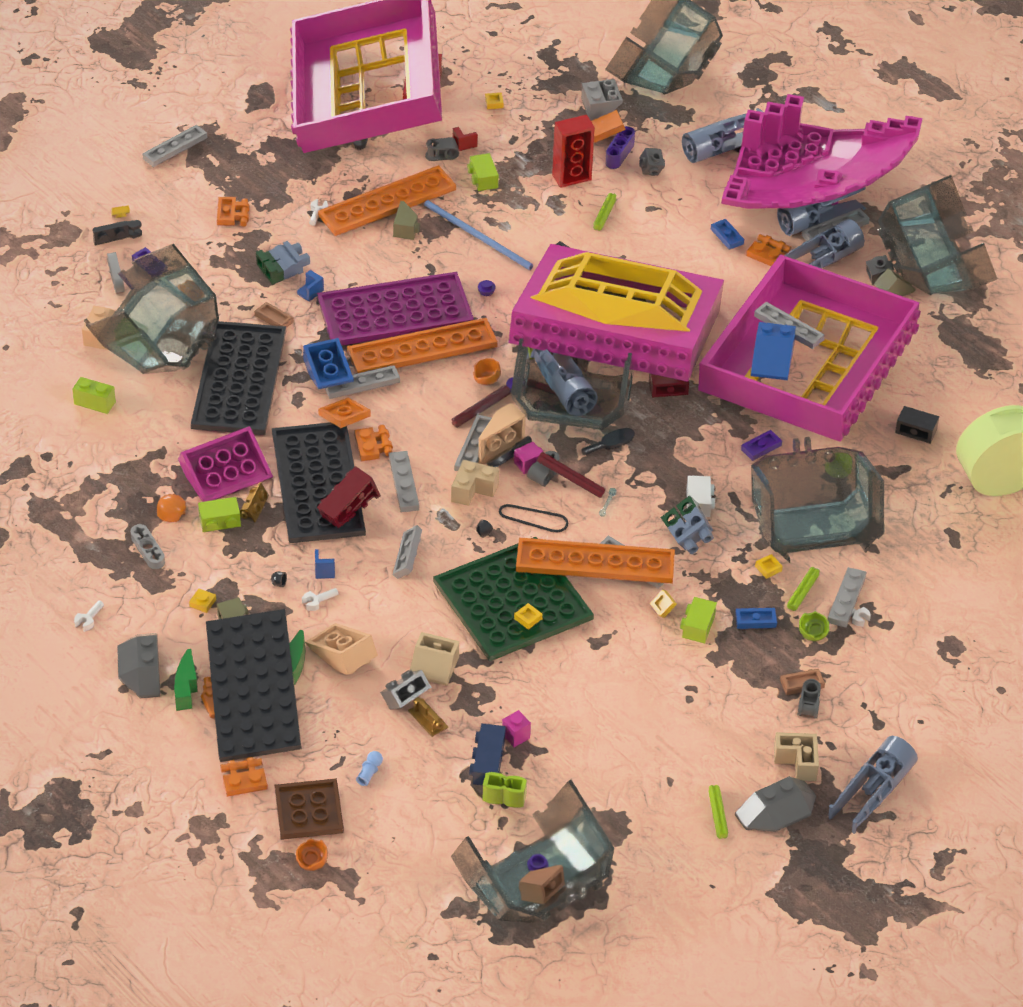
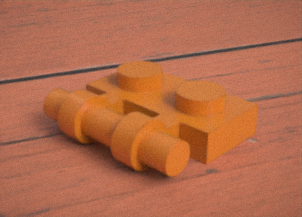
M218 197L217 225H235V221H239L240 226L245 227L249 221L248 212L250 205L248 199L243 198L241 202H236V197Z
M759 234L757 240L762 243L754 241L746 251V256L772 266L779 255H786L783 251L789 253L792 247L786 245V242L772 239L769 235Z
M379 425L378 432H374L373 427L354 430L361 461L380 459V453H385L386 456H389V453L392 452V442L389 441L390 434L385 425Z
M249 757L244 761L238 762L232 760L228 761L227 764L220 765L221 773L230 772L228 775H223L227 797L268 789L264 768L255 770V767L263 765L261 757L255 759ZM248 768V771L237 773L236 771Z

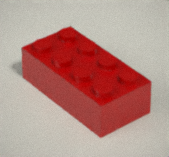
M587 115L557 121L554 124L552 176L560 188L592 180L595 127Z

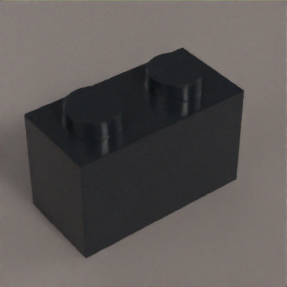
M904 406L897 419L895 433L931 444L938 428L940 416Z

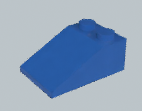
M759 322L751 376L788 380L795 345L796 326Z
M339 338L303 345V360L308 374L317 389L354 382Z

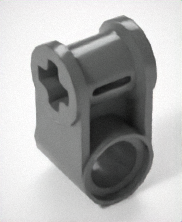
M452 137L432 138L426 142L428 150L425 157L429 161L453 160L459 156L456 140Z
M545 452L547 455L559 461V454L557 452ZM536 462L528 470L527 477L545 487L557 473Z
M808 679L803 683L797 716L803 714L814 716L817 719L821 684L817 680Z

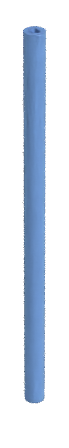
M429 200L425 201L424 206L526 269L531 270L533 268V264Z

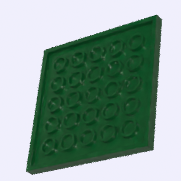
M518 544L433 576L434 584L489 662L594 620V613L565 575L516 572ZM528 603L542 613V620L529 630L514 619V613Z

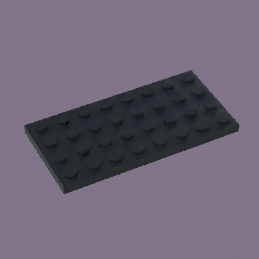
M214 321L192 415L191 429L233 433L250 426L253 434L266 435L286 336V326Z
M329 422L272 428L289 544L366 536L362 507L354 512L356 515L339 528L323 518L317 508L320 502L332 492L334 486L339 484L345 478L347 472L354 468L347 426L340 428Z
M285 609L206 621L220 762L302 749Z

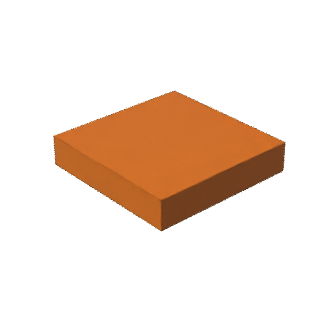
M617 110L591 121L595 127L594 143L626 130Z
M347 397L319 408L318 414L342 428L371 417V410Z

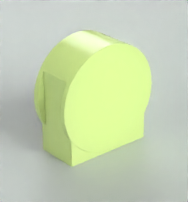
M1004 406L983 414L964 430L957 442V458L973 487L981 494L1003 496L1023 489V406Z

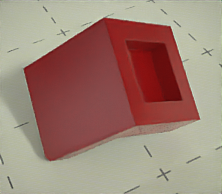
M459 127L453 128L452 138L456 140L459 151L478 147V134L476 132L464 135Z

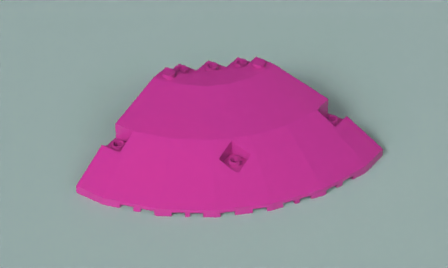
M787 94L785 105L767 102L765 112L748 109L744 120L741 150L734 173L730 175L724 189L721 204L746 209L796 208L835 200L867 187L902 162L918 141L923 118L906 115L905 120L888 118L887 123L870 120L869 123L866 122L865 129H831L801 123L804 97Z

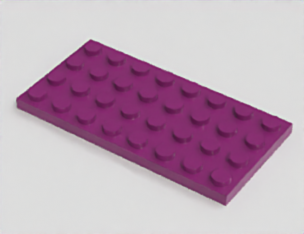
M457 271L317 293V299L330 340L339 338L341 346L386 339L474 320Z

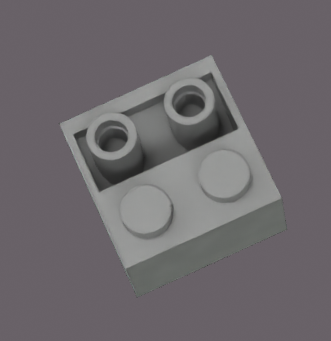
M615 79L582 83L581 100L590 120L613 112L623 103Z

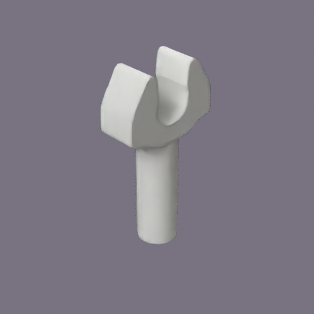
M318 199L311 202V211L314 212L309 221L310 225L314 226L319 218L318 210L328 207L327 201H324L322 206H318Z
M334 588L318 595L311 591L306 592L302 596V604L307 603V611H316L319 609L320 602L339 595L338 590Z
M98 600L86 614L77 613L74 618L75 627L85 622L83 624V631L91 630L94 627V620L92 618L102 609L104 603Z
M865 607L858 610L853 609L851 615L852 624L864 627V619L870 621L871 614L869 610Z

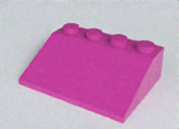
M250 426L182 451L178 457L186 478L202 502L219 499L273 478Z

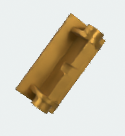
M259 482L257 487L250 489L246 499L247 503H244L240 510L241 518L247 519L251 517L254 523L257 521L269 496L261 482Z
M417 697L414 699V707L409 709L408 712L431 737L449 728L423 698Z

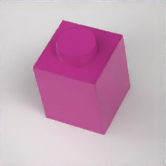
M531 442L514 450V464L524 475L537 462L538 456L543 452L542 448Z
M519 710L502 719V726H506L505 739L513 747L530 739L531 722Z

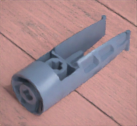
M756 108V111L763 112L761 109ZM746 113L683 134L682 148L687 159L692 163H696L741 147L743 132L736 134L734 131L744 128Z
M866 187L835 200L796 208H777L779 225L786 235L791 236L858 208L865 210L866 207L856 199L833 206L831 204L865 190Z
M846 219L816 235L814 238L805 241L802 245L792 249L784 256L797 259L810 252L811 258L815 259V261L809 263V265L822 269L861 249L865 243L864 235L855 221Z
M533 348L530 357L535 359L542 375L550 388L559 397L566 411L573 416H582L591 411L597 402V394L591 384L584 378L580 368L570 356L554 353L552 356L547 349L543 351Z
M891 735L887 737L861 767L855 777L851 779L834 805L829 806V819H832L862 787L865 794H870L872 797L853 820L852 833L855 834L856 828L881 805L884 799L917 763L918 756L915 749L898 736Z

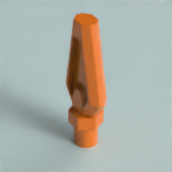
M211 677L203 678V692L200 697L210 718H215Z

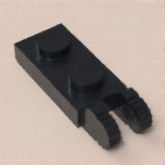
M131 220L94 227L92 229L94 245L129 237L133 239L142 236V230L140 229L142 223L139 220Z

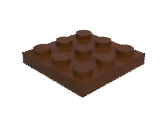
M337 778L274 785L281 840L344 833Z

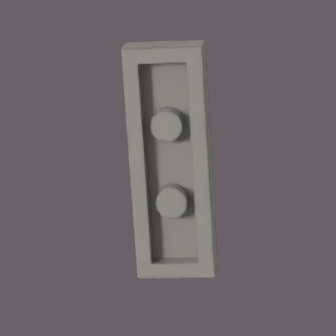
M418 525L403 533L392 574L397 579L409 575L413 570L422 529Z

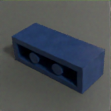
M481 723L480 731H476L475 743L478 745L473 747L472 759L475 762L470 764L469 776H473L474 785L483 786L486 773H500L506 726Z

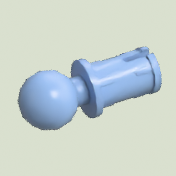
M370 752L367 755V761L363 762V768L356 778L357 783L361 786H367L373 774L378 771V766L383 761L380 752Z

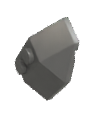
M158 633L137 634L117 645L118 679L135 692L139 698L160 697Z
M789 776L754 792L735 812V816L746 830L755 829L776 832L811 816L816 795L805 781Z

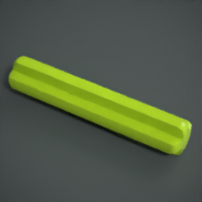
M608 193L593 223L595 230H602L617 200L615 193Z
M811 567L788 601V609L792 611L798 609L819 576L820 570L818 568Z
M710 785L708 792L716 835L719 839H725L728 837V828L720 787L718 785Z

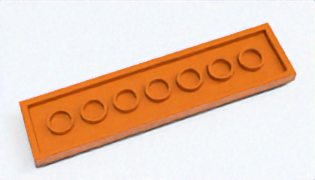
M438 165L318 210V215L334 236L397 213L400 201H404L409 207L424 203L426 200L455 191L456 184Z
M487 318L347 346V353L356 374L393 365L395 368L495 348L498 346V341Z
M519 537L516 572L673 584L675 549Z

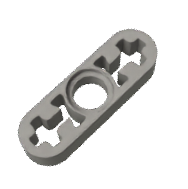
M116 252L107 253V261L115 293L125 292Z
M134 525L130 530L131 540L147 565L152 569L162 568L165 565V556L156 540L145 525ZM146 544H150L153 546L150 549L143 548V546Z

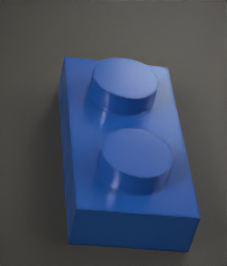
M726 219L711 224V231L729 250L744 245L745 239Z
M742 608L735 610L737 629L777 628L775 608Z

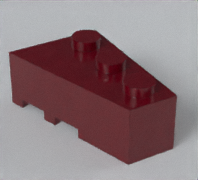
M355 466L347 472L345 478L339 484L334 486L332 492L320 502L317 508L323 518L339 528L356 515L355 511L361 507L365 509L368 506L367 502L373 498L378 499L381 495L373 478Z

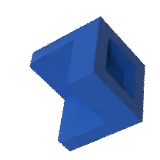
M312 270L305 273L306 284L297 290V295L309 302L317 297V293L324 291V278Z
M315 549V579L335 578V559H319V549Z

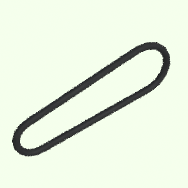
M504 504L499 508V514L503 518L550 532H562L567 529L569 524L568 519L558 513L512 504ZM504 507H513L558 516L565 520L566 525L559 530L550 529L506 516L501 511Z

